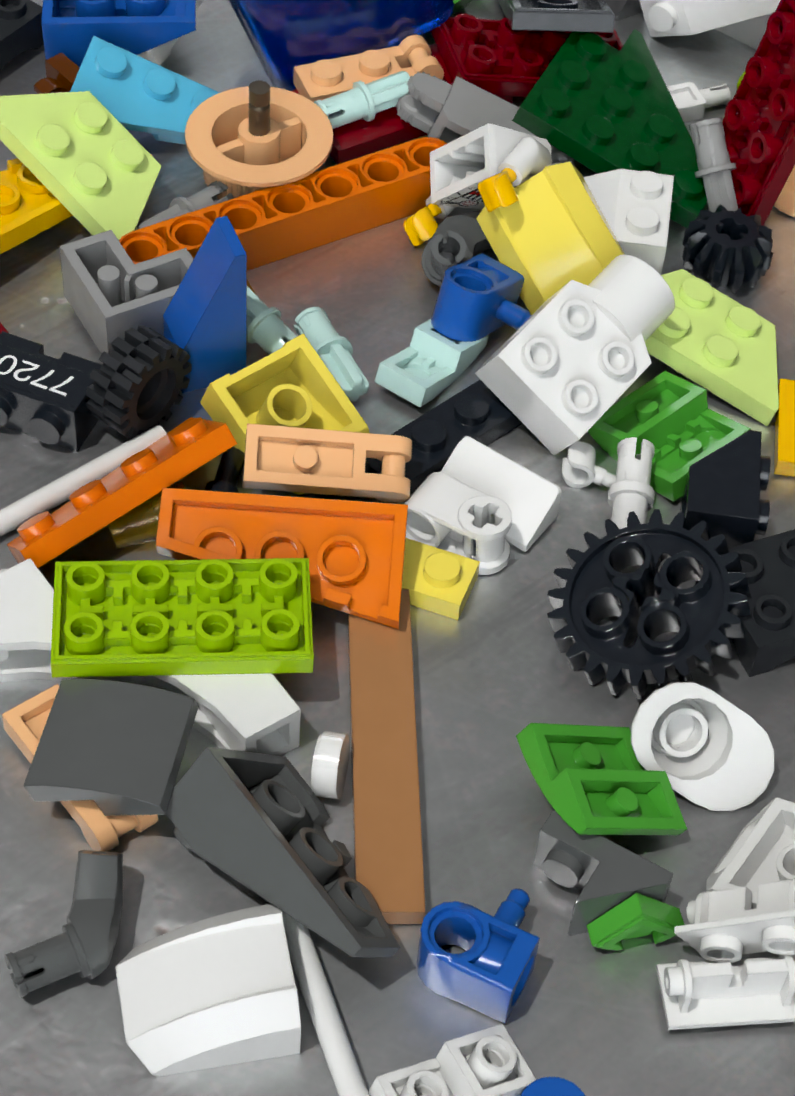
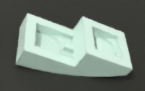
M430 319L415 327L409 347L380 362L374 382L421 408L442 393L470 366L486 347L489 336L486 335L474 342L452 340L437 332L433 328Z

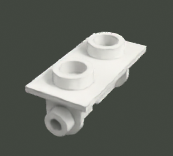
M795 878L758 884L756 909H751L752 891L746 886L701 892L696 900L690 901L687 905V918L690 924L676 926L674 933L697 950L702 958L716 963H733L739 961L744 954L766 951L779 955H795Z
M792 955L740 959L733 963H716L711 961L688 962L687 959H680L677 963L657 964L656 966L668 1030L795 1022V959L793 960Z

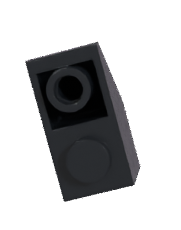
M749 430L690 465L680 512L685 514L688 530H691L703 520L707 522L710 537L713 538L723 534L726 537L728 548L754 541L755 534H766L770 501L760 499V491H766L771 458L769 456H761V431Z

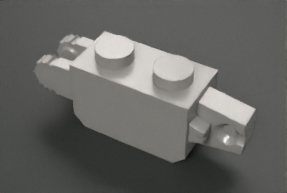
M418 71L417 74L410 77L407 83L409 94L399 98L396 104L397 115L400 116V119L427 133V137L438 138L447 144L488 123L536 136L512 121L519 107L456 76L451 85L435 76L431 77L429 73L425 74L424 71L422 73ZM551 145L553 165L565 162L574 163L572 157Z

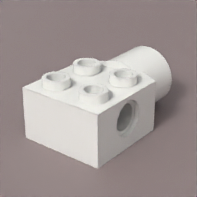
M619 255L588 286L571 280L547 299L475 374L553 455H556L580 440L652 364L645 341L674 311L675 300L673 293L663 277L649 264L631 255Z

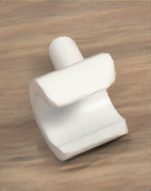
M577 441L570 445L567 457L563 458L562 477L565 483L572 488L587 487L592 482L610 488L616 481V475L607 472V469L595 465L596 451L593 446L585 442Z

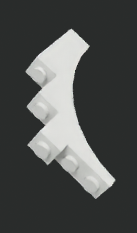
M30 558L13 567L0 570V682L34 679L62 681V679H97L156 687L194 698L199 707L193 728L213 741L219 748L282 756L300 746L301 709L272 673L52 678L50 663L54 589Z

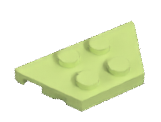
M90 91L0 96V140L93 236L112 230L117 239L120 240L123 235L134 231L162 166Z
M684 269L661 275L673 293L675 308L672 314L645 341L648 353L768 427L779 409L776 326L758 315L754 310L741 305L710 286L706 281L695 277Z

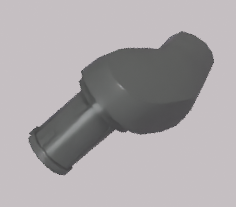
M482 210L446 217L439 224L422 254V268L426 277L433 284L441 286L445 271L449 267L460 264L492 248L476 219Z
M78 851L73 900L67 916V924L62 926L63 933L15 953L10 952L4 955L7 968L9 970L12 969L13 972L10 974L12 982L21 998L27 996L29 992L76 973L81 978L88 977L92 980L109 967L118 940L122 914L123 854L108 851Z

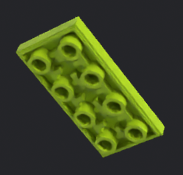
M309 558L55 562L50 663L52 678L313 673L314 656Z

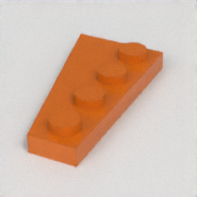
M190 417L155 443L126 459L118 468L102 479L92 481L77 489L69 496L70 501L50 514L49 511L43 512L24 522L17 529L20 536L9 542L7 547L18 564L30 558L36 567L40 568L162 491V488L171 486L230 449L237 442L226 423L205 420L201 417Z
M162 488L156 538L158 554L177 560L309 558L311 602L399 629L408 505Z

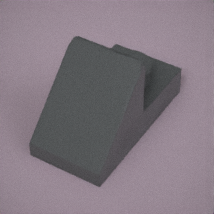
M552 811L540 830L533 866L543 870L555 883L564 887H575L581 891L574 904L568 935L587 933L586 925L635 893L665 903L673 876L672 872L600 835H579L554 811Z

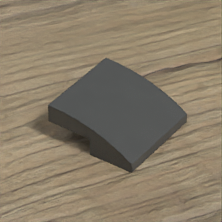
M62 679L23 786L34 801L94 800L105 816L164 815L199 706L192 697L146 685L111 680Z

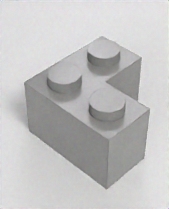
M112 230L60 246L64 296L101 355L104 351L110 354L113 351L111 342L117 337L124 340L125 331L130 328L137 331L138 326H146L164 336L163 315L193 261V257L186 248L134 264Z

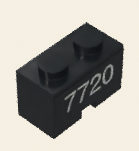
M2 331L0 333V426L30 435L46 444H56L78 452L99 421L97 417L91 414L92 411L87 408L86 402L91 398L86 396L87 386L95 384V381L90 379L92 370L100 369L102 364L66 352L62 354L60 359L44 355V346L42 344Z

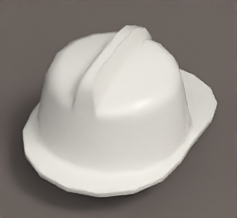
M673 682L655 690L639 706L632 722L631 745L637 761L648 771H666L673 790L692 803L711 811H734L751 804L766 790L773 775L774 749L767 732L751 716L713 690L697 683Z

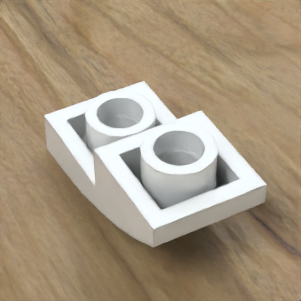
M503 1024L444 1042L436 1058L377 1076L368 1093L370 1096H521L524 1089L534 1082L536 1078Z

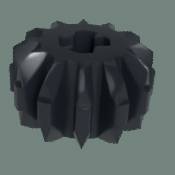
M719 204L715 212L700 210L698 217L694 221L689 222V226L684 232L682 242L684 246L682 254L684 260L683 268L692 271L695 277L710 282L715 289L719 286L728 287L736 294L741 285L754 288L757 281L762 276H765L766 270L771 265L773 252H771L773 245L772 229L761 225V215L747 216L743 214L742 206L736 211H728L721 204Z

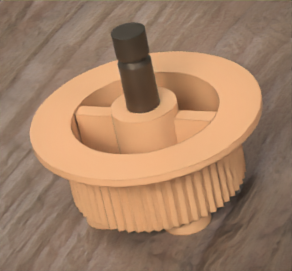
M258 80L250 83L249 86L229 89L213 95L195 108L185 127V143L192 159L203 169V176L207 187L215 181H221L228 187L226 191L217 195V199H221L232 193L233 198L267 187L289 184L315 172L327 160L332 150L333 129L327 115L308 98L286 89L270 87L267 82Z

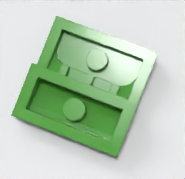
M664 371L611 406L588 430V433L616 462L618 460L617 446L621 440L631 437L637 438L635 457L636 454L641 452V442L643 439L653 443L655 454L652 459L650 486L654 491L674 502L683 496L690 465L748 432L751 428L708 409L706 389Z
M530 723L516 735L525 761L542 793L559 816L579 835H681L687 830L666 771L645 770L637 761L631 745V731L629 727Z

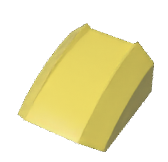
M571 162L545 166L541 172L514 188L519 199L517 202L507 207L500 206L489 213L484 206L476 218L499 262L523 275L524 283L519 296L531 315L547 299L571 280L588 286L615 257L625 255L582 174Z
M304 334L286 342L281 349L232 375L228 373L211 382L200 401L213 421L227 424L237 442L234 447L243 451L244 454L247 423L370 433L367 424ZM293 492V493L298 494V495L304 494V493H301V492Z

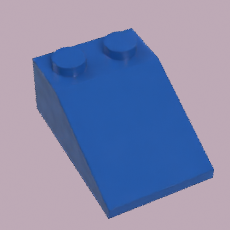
M43 0L41 24L45 59L47 60L62 52L80 67L93 36L135 55H139L195 31L196 0Z

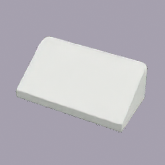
M465 436L457 444L441 472L450 474L458 479L461 483L487 495L500 498L507 503L512 511V526L505 535L507 542L524 552L533 545L558 517L562 494L559 486L469 436ZM493 514V516H492V524H494V525H495V514Z

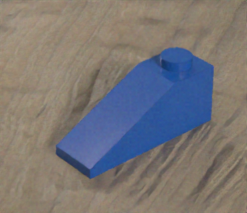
M228 216L215 219L163 315L164 337L184 349L190 356L188 362L192 364V371L185 375L190 379L188 388L181 389L182 394L207 388L211 382L228 373L232 375L246 367L247 254Z

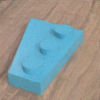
M93 36L70 92L90 91L127 130L151 133L158 141L186 145L185 127L191 113L206 99L220 93L96 36Z

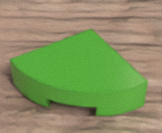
M635 893L586 926L593 947L617 951L623 950L621 940L634 939L651 934L655 944L664 942L676 936L674 928L684 925L679 908Z

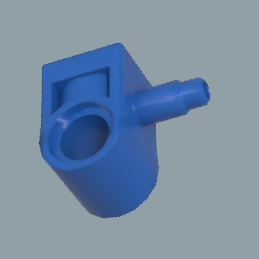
M483 253L449 267L445 271L431 317V325L441 335L461 342L480 340L506 324L518 330L532 316L528 310L517 305L524 283L523 275Z
M522 889L511 890L506 901L500 904L494 917L470 904L458 901L444 902L433 907L423 919L416 962L418 976L424 985L436 994L452 999L506 1024L533 972L540 940L539 937L519 928L525 917V909L530 902L527 892ZM456 945L466 950V952L452 954L440 947Z

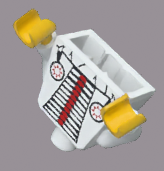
M488 123L430 152L431 195L426 200V207L407 218L403 224L414 247L433 237L438 228L434 217L445 219L456 207L483 209L485 206L489 213L500 206L507 207L517 202L519 199L514 188L541 172L545 166L553 165L551 145L547 139Z

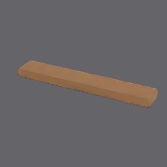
M402 589L399 629L347 613L355 880L369 889L387 924H422L425 917V893L409 589Z

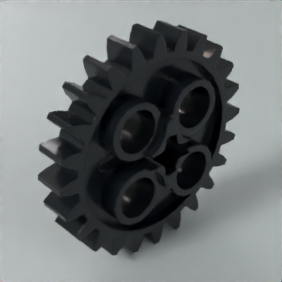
M654 509L649 523L640 524L637 515L632 511L628 514L627 527L619 529L610 519L605 520L607 535L601 539L590 532H585L583 535L588 547L585 552L568 548L566 554L573 569L556 568L553 573L560 588L548 591L547 596L554 610L547 613L553 632H556L553 636L560 653L567 652L566 657L573 671L584 668V673L590 685L594 686L606 676V682L612 695L616 696L622 690L625 683L628 682L632 685L636 699H642L648 684L656 683L659 689L670 684V680L676 678L680 682H693L691 672L697 668L712 677L716 674L711 659L712 655L715 654L731 659L733 652L727 637L744 638L745 630L742 619L739 617L750 615V606L745 595L750 592L746 574L741 573L742 566L738 553H728L726 537L723 534L713 538L710 537L707 522L702 520L691 530H688L684 513L679 512L669 525L663 523L660 510ZM664 559H666V561L664 562V564L661 566L660 571L658 572V569H659V566H660L661 562H662ZM629 566H641L634 572L621 573L622 570ZM686 581H699L695 586L687 589L677 588ZM606 617H619L612 624L605 626L597 625ZM638 633L639 635L634 646L629 647ZM662 633H677L671 640L665 642L654 641Z

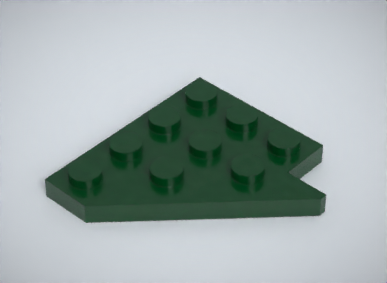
M634 29L619 51L594 33L572 31L520 105L512 121L536 136L547 139L549 144L597 174L622 168L674 176L670 219L687 229L689 222L694 221L698 217L700 210H703L707 203L703 178H695L694 173L699 170L694 143L641 32Z

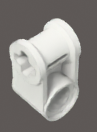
M433 472L410 496V499L404 503L408 505L406 538L480 561L478 575H491L500 572L507 566L510 559V545L505 535L512 526V511L508 504L500 498L487 495L463 484L450 474ZM493 514H495V525L492 524ZM473 545L476 546V557L473 556Z

